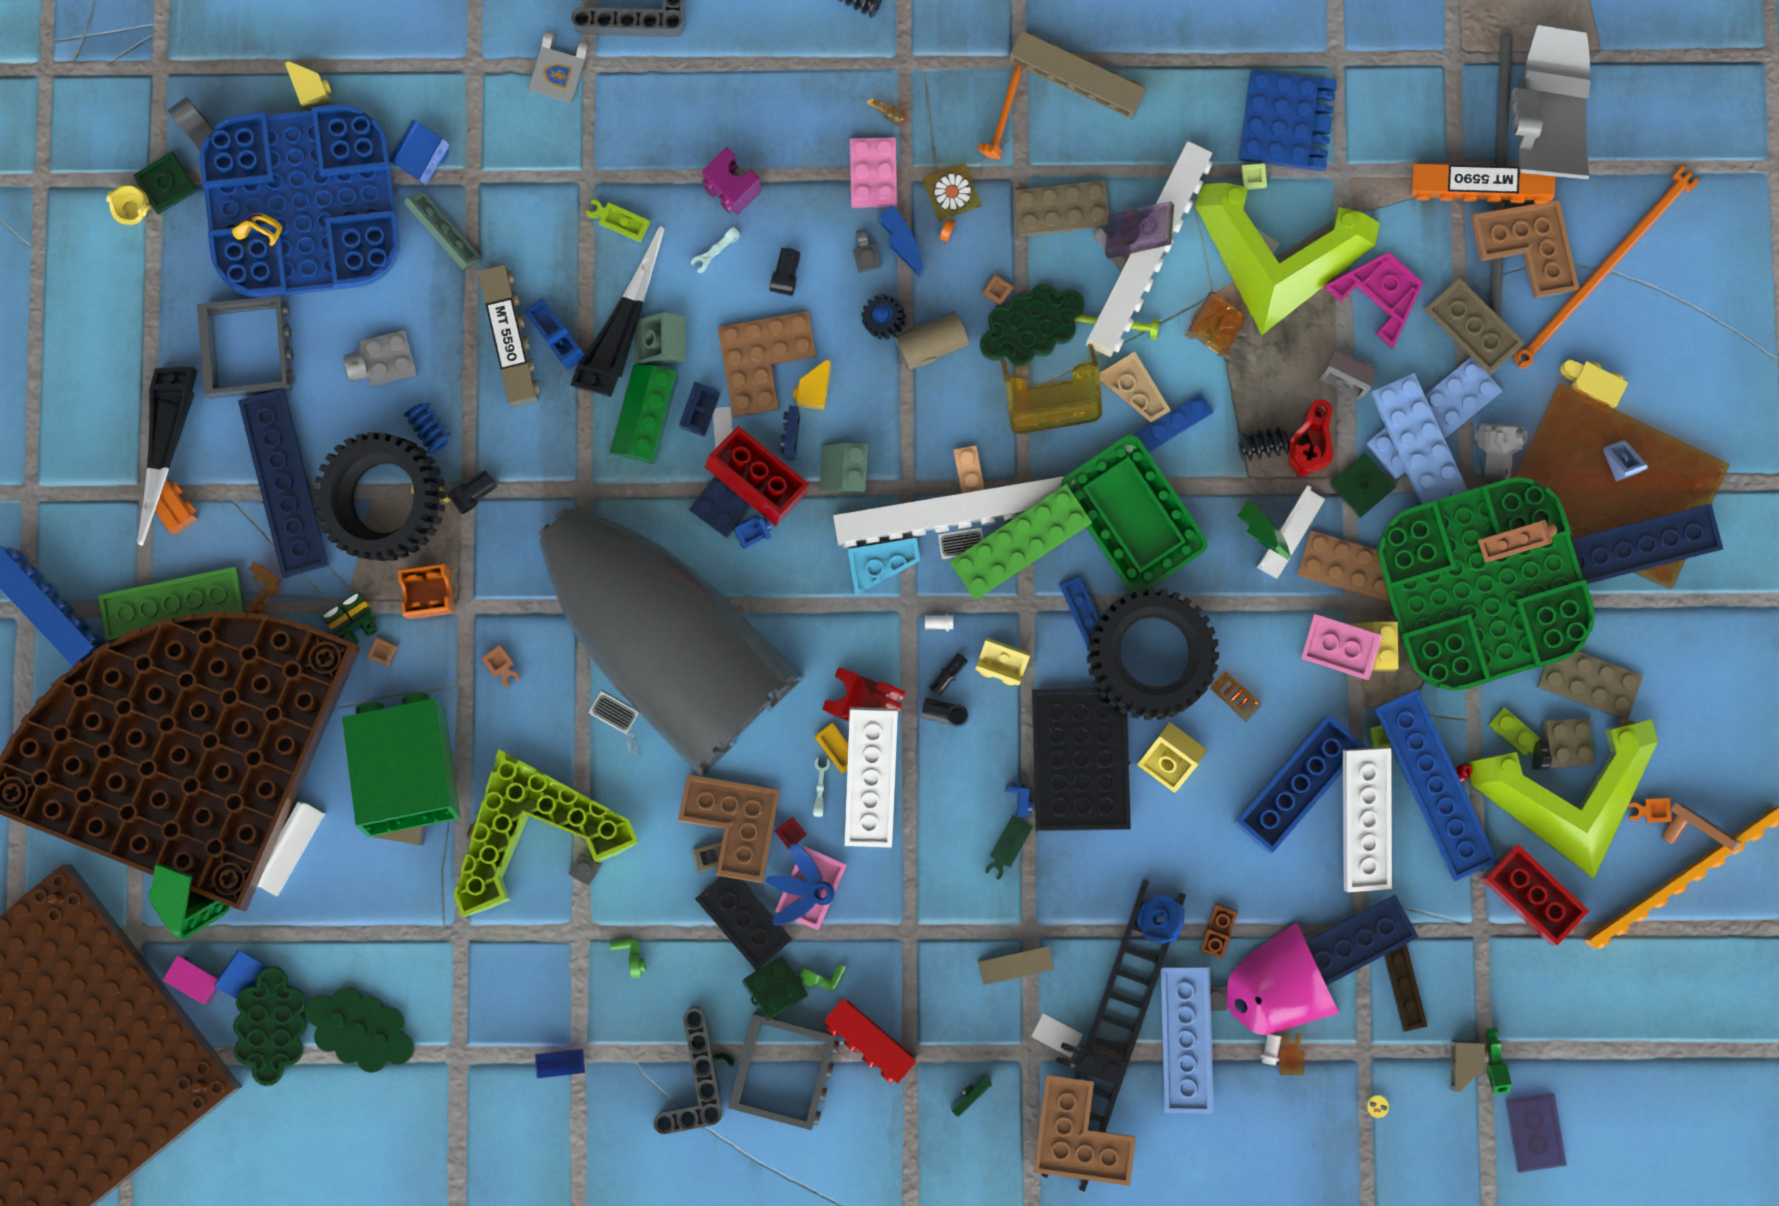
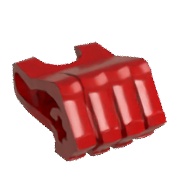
M1324 399L1315 400L1304 414L1301 428L1289 441L1288 465L1293 469L1298 478H1303L1308 474L1326 468L1333 458L1329 431L1332 407ZM1305 434L1308 435L1312 445V449L1308 452L1307 456L1305 453L1309 450L1310 443L1304 446L1296 444Z
M838 668L835 678L844 682L847 694L836 702L825 700L822 710L846 721H849L850 707L898 709L899 712L902 703L898 702V700L903 699L905 691L882 681L878 683L853 671Z

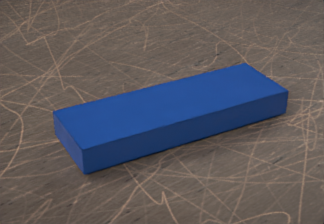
M1079 575L1059 584V587L1087 647L1091 640L1089 638L1100 617L1082 577Z

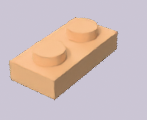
M971 446L953 450L961 494L985 490L977 447Z

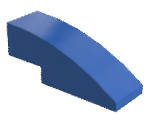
M891 205L878 217L879 224L891 235L888 238V246L920 278L923 275V267L916 241L902 216Z
M543 297L524 310L567 370L582 359L584 353Z

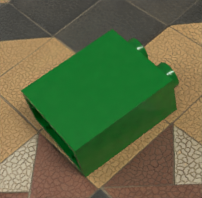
M412 693L402 698V705L384 708L383 703L368 702L358 705L355 708L356 714L342 717L355 825L367 837L461 818L446 711L436 698L431 699L428 693Z

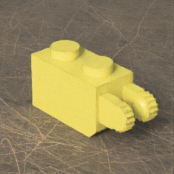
M1567 360L1558 369L1560 375L1572 381L1570 387L1573 393L1608 411L1617 406L1629 383L1623 380L1620 374L1615 372L1609 373L1603 370L1600 364L1593 361H1586L1584 364L1574 362V360Z

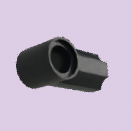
M781 248L776 272L774 271L772 274L770 292L793 296L800 252L791 248Z
M484 470L466 484L463 483L456 486L448 493V497L459 512L465 514L472 510L480 499L498 486L487 471Z
M925 698L921 718L950 724L955 727H962L967 723L969 715L967 709L960 704H951ZM955 710L963 711V720L959 722L953 721L951 719L952 712Z

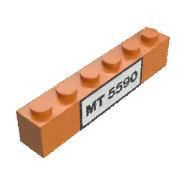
M1414 164L1412 169L1411 197H1416L1420 201H1427L1430 198H1440L1441 201L1463 199L1465 202L1487 199V202L1490 203L1510 200L1511 203L1534 201L1536 204H1546L1548 201H1552L1555 195V176L1520 173V167Z

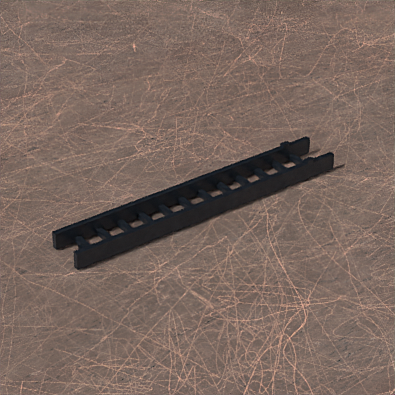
M1144 879L1141 881L1084 1047L1092 1050L1093 1044L1096 1043L1124 1054L1122 1061L1127 1063L1120 1085L1113 1084L1111 1093L1093 1087V1094L1108 1099L1103 1116L1090 1112V1119L1100 1122L1098 1131L1106 1132L1170 941L1161 944L1157 957L1127 947L1132 930L1142 933V930L1135 922L1140 907L1145 903L1142 901L1149 881ZM1178 894L1176 901L1182 906L1186 894ZM1125 952L1155 963L1149 980L1119 969ZM1117 975L1147 985L1142 1002L1111 992ZM1109 997L1139 1008L1134 1025L1104 1015ZM1101 1020L1131 1031L1126 1048L1096 1037ZM1076 1071L1074 1078L1082 1079L1083 1073ZM1041 1174V1176L1047 1178L1048 1174ZM1081 1179L1078 1189L1085 1192L1089 1180Z

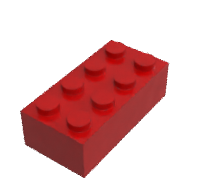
M739 425L708 456L705 465L709 472L775 526L805 496L810 485Z
M1519 844L1511 845L1497 860L1498 862L1494 863L1480 878L1483 883L1552 946H1558L1589 912L1580 901Z
M845 997L840 1000L824 1020L827 1023L825 1028L835 1037L840 1034L845 1039L843 1043L853 1052L856 1050L860 1051L863 1054L862 1060L873 1068L876 1065L882 1070L880 1075L890 1084L893 1081L898 1084L916 1063V1057Z

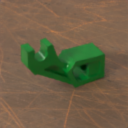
M1489 1028L1486 1032L1489 1055L1487 1075L1493 1095L1510 1093L1512 1086L1507 1064L1501 1060V1041L1497 1039V1028Z

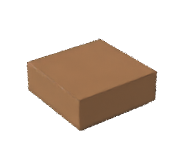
M995 274L982 291V295L998 306H1002L1014 289V286Z
M376 636L366 658L390 667L399 646Z

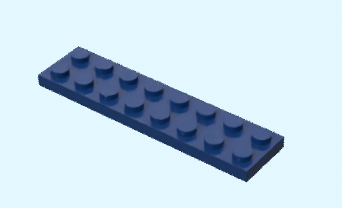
M1414 689L1373 708L1452 880L1457 881L1498 862L1418 689Z

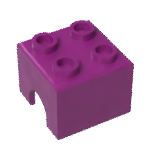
M725 147L702 170L704 178L702 183L705 185V191L711 197L717 196L721 200V206L728 213L733 211L738 215L761 193L762 189L759 176L751 169L743 176L737 177L733 175L739 169L734 158L736 155L728 147Z

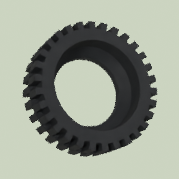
M367 432V435H355L356 439L348 438L344 440L346 446L338 444L333 448L338 453L337 455L329 453L325 459L330 464H321L319 470L324 472L323 477L316 476L315 483H320L321 485L320 490L313 489V496L319 497L318 502H313L314 509L321 510V513L315 516L317 521L325 522L320 527L322 532L330 534L327 539L331 543H338L336 545L338 549L347 551L346 554L357 556L358 558L394 561L398 560L397 557H408V552L416 553L420 550L417 544L426 545L430 541L426 534L435 535L437 530L432 527L433 523L441 524L443 518L438 517L437 512L445 511L446 505L439 504V499H446V492L439 491V487L445 486L444 479L436 478L437 475L441 474L439 467L432 466L436 461L433 457L427 456V451L424 448L418 447V444L386 433ZM380 464H394L406 471L412 480L414 491L413 505L407 520L400 528L391 532L379 533L366 527L359 519L354 506V492L358 481L369 469Z
M1148 588L1144 593L1140 589L1136 590L1132 595L1128 593L1120 600H1116L1095 624V628L1089 637L1091 640L1087 645V650L1090 651L1087 656V663H1091L1088 671L1090 676L1094 675L1095 680L1092 682L1095 688L1100 686L1102 691L1099 694L1103 699L1107 696L1111 700L1108 703L1114 708L1118 705L1121 707L1119 712L1123 714L1131 712V717L1136 719L1144 716V720H1151L1154 717H1157V720H1161L1167 716L1173 717L1179 712L1185 711L1208 690L1207 687L1213 682L1215 678L1213 674L1217 672L1218 668L1215 662L1219 659V652H1215V648L1219 646L1218 639L1213 640L1212 638L1216 633L1214 627L1208 628L1206 625L1210 619L1207 615L1202 618L1198 614L1202 610L1198 605L1194 609L1189 606L1192 600L1187 597L1183 601L1180 600V594L1177 592L1167 595V589H1161L1158 593L1155 592V588ZM1146 618L1164 619L1174 624L1184 634L1189 646V662L1179 679L1164 686H1150L1139 682L1126 670L1121 659V641L1127 629L1137 621Z

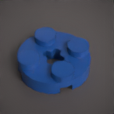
M1155 895L1152 897L1153 899L1141 906L1137 918L1138 926L1142 930L1143 936L1152 942L1159 944L1169 941L1174 942L1178 939L1184 925V907L1169 896ZM1164 913L1165 921L1160 925L1157 917H1161Z

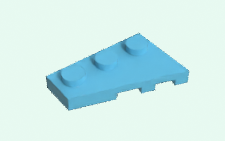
M917 538L848 549L855 595L919 562L920 555Z

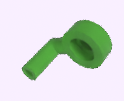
M633 938L610 941L611 951L630 949L629 967L631 978L642 977V972H646L645 958H640L638 940Z
M838 963L830 980L804 967L799 976L803 978L801 983L813 989L817 985L829 991H835L847 967Z

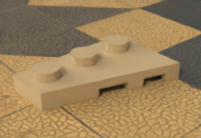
M1136 352L1131 353L1095 375L1150 423L1171 411Z

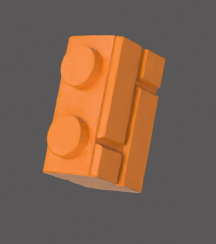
M166 479L155 513L167 530L175 535L198 519L194 514L197 510L189 500L185 501L181 496L184 491L176 481L172 483Z

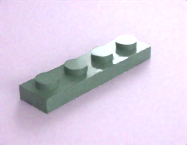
M423 191L406 198L404 204L462 270L479 263L482 257Z

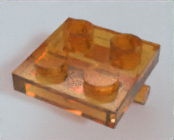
M1209 292L1201 308H1198L1193 315L1192 323L1185 336L1192 340L1195 337L1218 356L1224 357L1247 317L1215 292Z

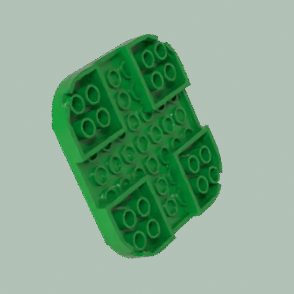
M1509 478L1406 509L1394 516L1382 530L1377 544V562L1395 622H1398V632L1408 663L1418 677L1426 683L1445 690L1469 689L1496 679L1565 660L1576 654L1585 645L1584 643L1594 626V606L1571 541L1570 534L1572 533L1563 505L1551 489L1532 479ZM1542 520H1546V523H1553L1557 527L1556 534L1551 537L1553 543L1485 563L1478 542L1480 539Z

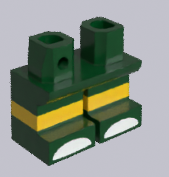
M359 591L342 601L341 605L338 604L321 615L335 636L356 645L361 642L355 634L360 628L363 629L367 636L379 630L374 620L377 618L364 594Z

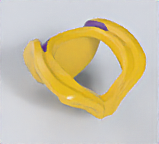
M261 213L251 214L232 228L233 236L241 240L248 236L253 227L257 231L269 236L271 246L275 244L282 231V226L278 221ZM257 219L276 227L275 234L259 226L255 221Z

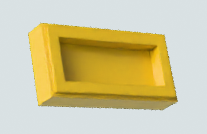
M832 722L814 737L841 774H843L848 769V742Z

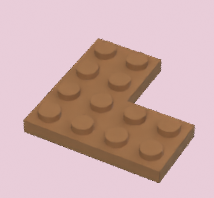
M1560 200L1550 201L1546 204H1532L1473 214L1470 217L1480 261L1523 254L1533 299L1574 292L1580 289Z
M808 311L717 327L733 418L779 410L771 365L816 358Z
M687 774L678 821L724 829L716 876L763 883L780 790Z
M1046 1074L1033 1172L1130 1186L1136 1137L1088 1130L1094 1081Z

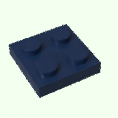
M789 405L788 412L784 411L783 425L786 435L782 434L780 441L781 452L785 454L788 460H795L801 416L799 407Z
M714 476L689 510L717 532L728 538L733 531L732 527L741 521L751 506Z

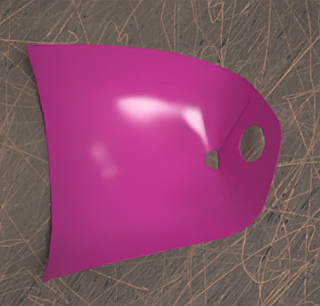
M1297 922L1249 954L1237 965L1228 979L1227 1005L1229 1011L1245 1027L1260 1035L1273 1034L1317 1019L1339 1014ZM1255 997H1260L1262 999L1261 1004L1258 1005ZM1237 999H1242L1247 1004V1011L1245 1013H1241L1236 1009L1235 1001Z

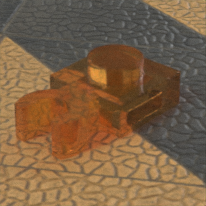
M1283 1033L1282 1042L1286 1046V1050H1279V1074L1304 1075V1051L1297 1050V1046L1301 1042V1036L1299 1033H1295V1041L1289 1043L1287 1033Z

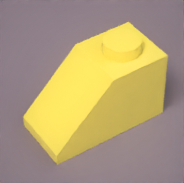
M290 61L285 63L300 104L306 111L312 109V107H318L331 102L329 93L332 90L327 79L323 80L318 73Z

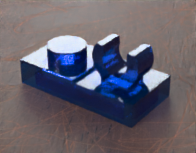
M583 1049L534 1054L537 1079L585 1073Z

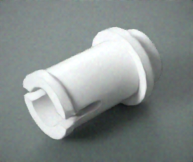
M946 613V615H925V630L946 629V632H948L949 629L954 628L953 615H949V613Z
M1267 1034L1264 1053L1260 1056L1262 1063L1276 1066L1277 1061L1280 1060L1278 1059V1052L1282 1037Z

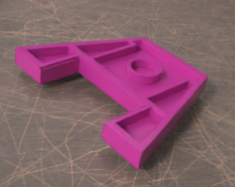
M1387 252L1325 285L1324 288L1340 303L1355 287L1363 292L1390 317L1375 335L1393 349L1423 282L1390 252Z

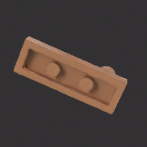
M1542 520L1480 539L1478 542L1485 563L1553 543L1551 537L1556 534L1557 527L1553 523H1546V520Z
M1677 802L1671 808V811L1676 815L1661 836L1664 840L1674 845L1687 824L1690 823L1732 851H1738L1742 845V842L1684 804Z

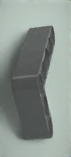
M663 0V9L579 7L572 12L571 20L575 30L583 35L678 37L684 32L686 0H680L675 5L670 4V0ZM605 18L611 19L607 25L600 24ZM579 19H588L585 24H578ZM626 19L634 20L631 25H623ZM653 19L656 21L653 26L645 25L648 20ZM672 20L679 21L678 25L674 27L669 26L668 23Z
M185 97L167 111L200 151L205 137H208L214 129L196 106Z
M699 1007L688 1009L683 1016L698 1104L660 1112L653 1121L654 1129L660 1134H670L715 1125L724 1115L707 1016L705 1011ZM691 1012H698L700 1014L701 1021L698 1025H694L689 1021ZM700 1035L705 1039V1046L703 1048H696L694 1046L693 1039L695 1036ZM701 1059L707 1060L710 1064L709 1071L701 1072L697 1067L698 1061ZM710 1083L714 1087L713 1095H704L702 1085ZM707 1108H716L718 1110V1118L715 1120L709 1119L706 1115ZM683 1113H693L695 1116L694 1123H685L683 1121ZM660 1117H668L671 1120V1127L668 1129L662 1128L659 1124Z

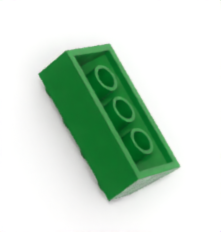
M633 365L610 454L655 465L678 379L676 371L652 365Z

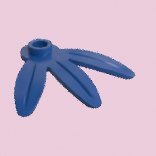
M796 843L791 844V853L796 865L808 882L788 876H770L767 878V883L780 891L804 897L794 901L777 913L772 920L774 925L793 922L809 912L816 903L828 905L835 896L833 886L828 882L822 881L820 872L812 857ZM823 889L827 891L825 898H822L820 895Z

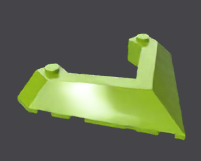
M1229 183L1203 184L1195 205L1261 336L1357 261L1362 255L1371 250L1376 245L1380 223L1362 212L1339 207L1334 214L1331 232L1279 263L1243 210L1248 187Z
M1652 719L1605 729L1610 754L1588 788L1589 790L1577 807L1522 774L1517 752L1511 751L1466 762L1473 770L1469 778L1474 788L1594 879L1658 740Z
M498 749L495 757L496 761L487 783L484 800L478 812L470 838L471 842L465 855L460 878L453 896L461 917L491 909L511 900L503 876L529 817L586 839L592 857L598 863L624 852L639 842L630 820Z

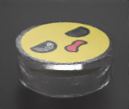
M1373 1094L1367 1098L1365 1110L1369 1116L1375 1119H1382L1388 1115L1390 1103L1386 1097L1380 1094Z

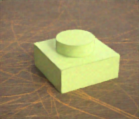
M1265 164L1241 166L1243 187H1248V190L1264 189L1267 187Z

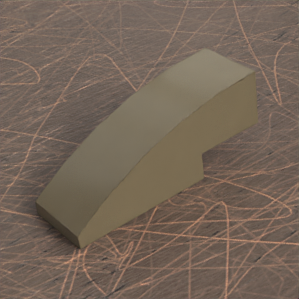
M1049 946L978 961L983 985L1054 970Z

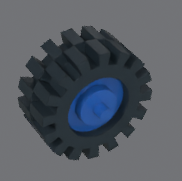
M881 294V298L876 295L874 296V301L869 299L867 301L869 305H864L863 309L865 312H861L862 323L869 333L882 340V337L887 340L890 339V335L894 338L896 331H902L901 325L905 326V321L903 320V318H906L903 312L904 309L892 296L887 297L885 294Z

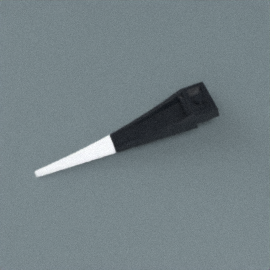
M662 226L658 228L639 268L613 313L579 361L570 384L572 387L608 397L612 396L618 377H622L663 237L664 228Z
M193 366L155 368L149 387L147 472L137 539L138 544L141 546L144 544L195 395L193 387L198 370Z

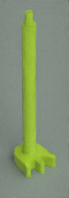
M1080 315L1074 322L1096 324L1099 317ZM1152 319L1151 324L1133 322L1130 329L1150 332V339L1157 340L1160 319Z

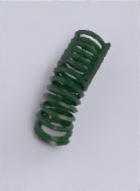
M719 1052V1054L717 1053V1055H714V1058H716L717 1060H725L730 1067H732L735 1062L732 1058L729 1057L730 1055H726V1053L724 1054L721 1052L720 1054Z

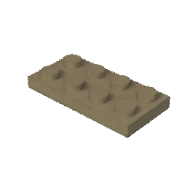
M1105 180L1014 190L1019 237L1110 227Z
M1460 278L1425 308V312L1489 376L1525 343Z
M1577 652L1565 660L1544 666L1537 688L1615 717L1628 719L1643 675Z

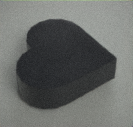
M1536 742L1533 750L1532 769L1548 770L1552 763L1549 746L1547 743Z

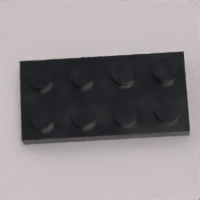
M720 876L695 898L756 971L793 940L781 925H774L772 923L774 918L772 914L740 879Z

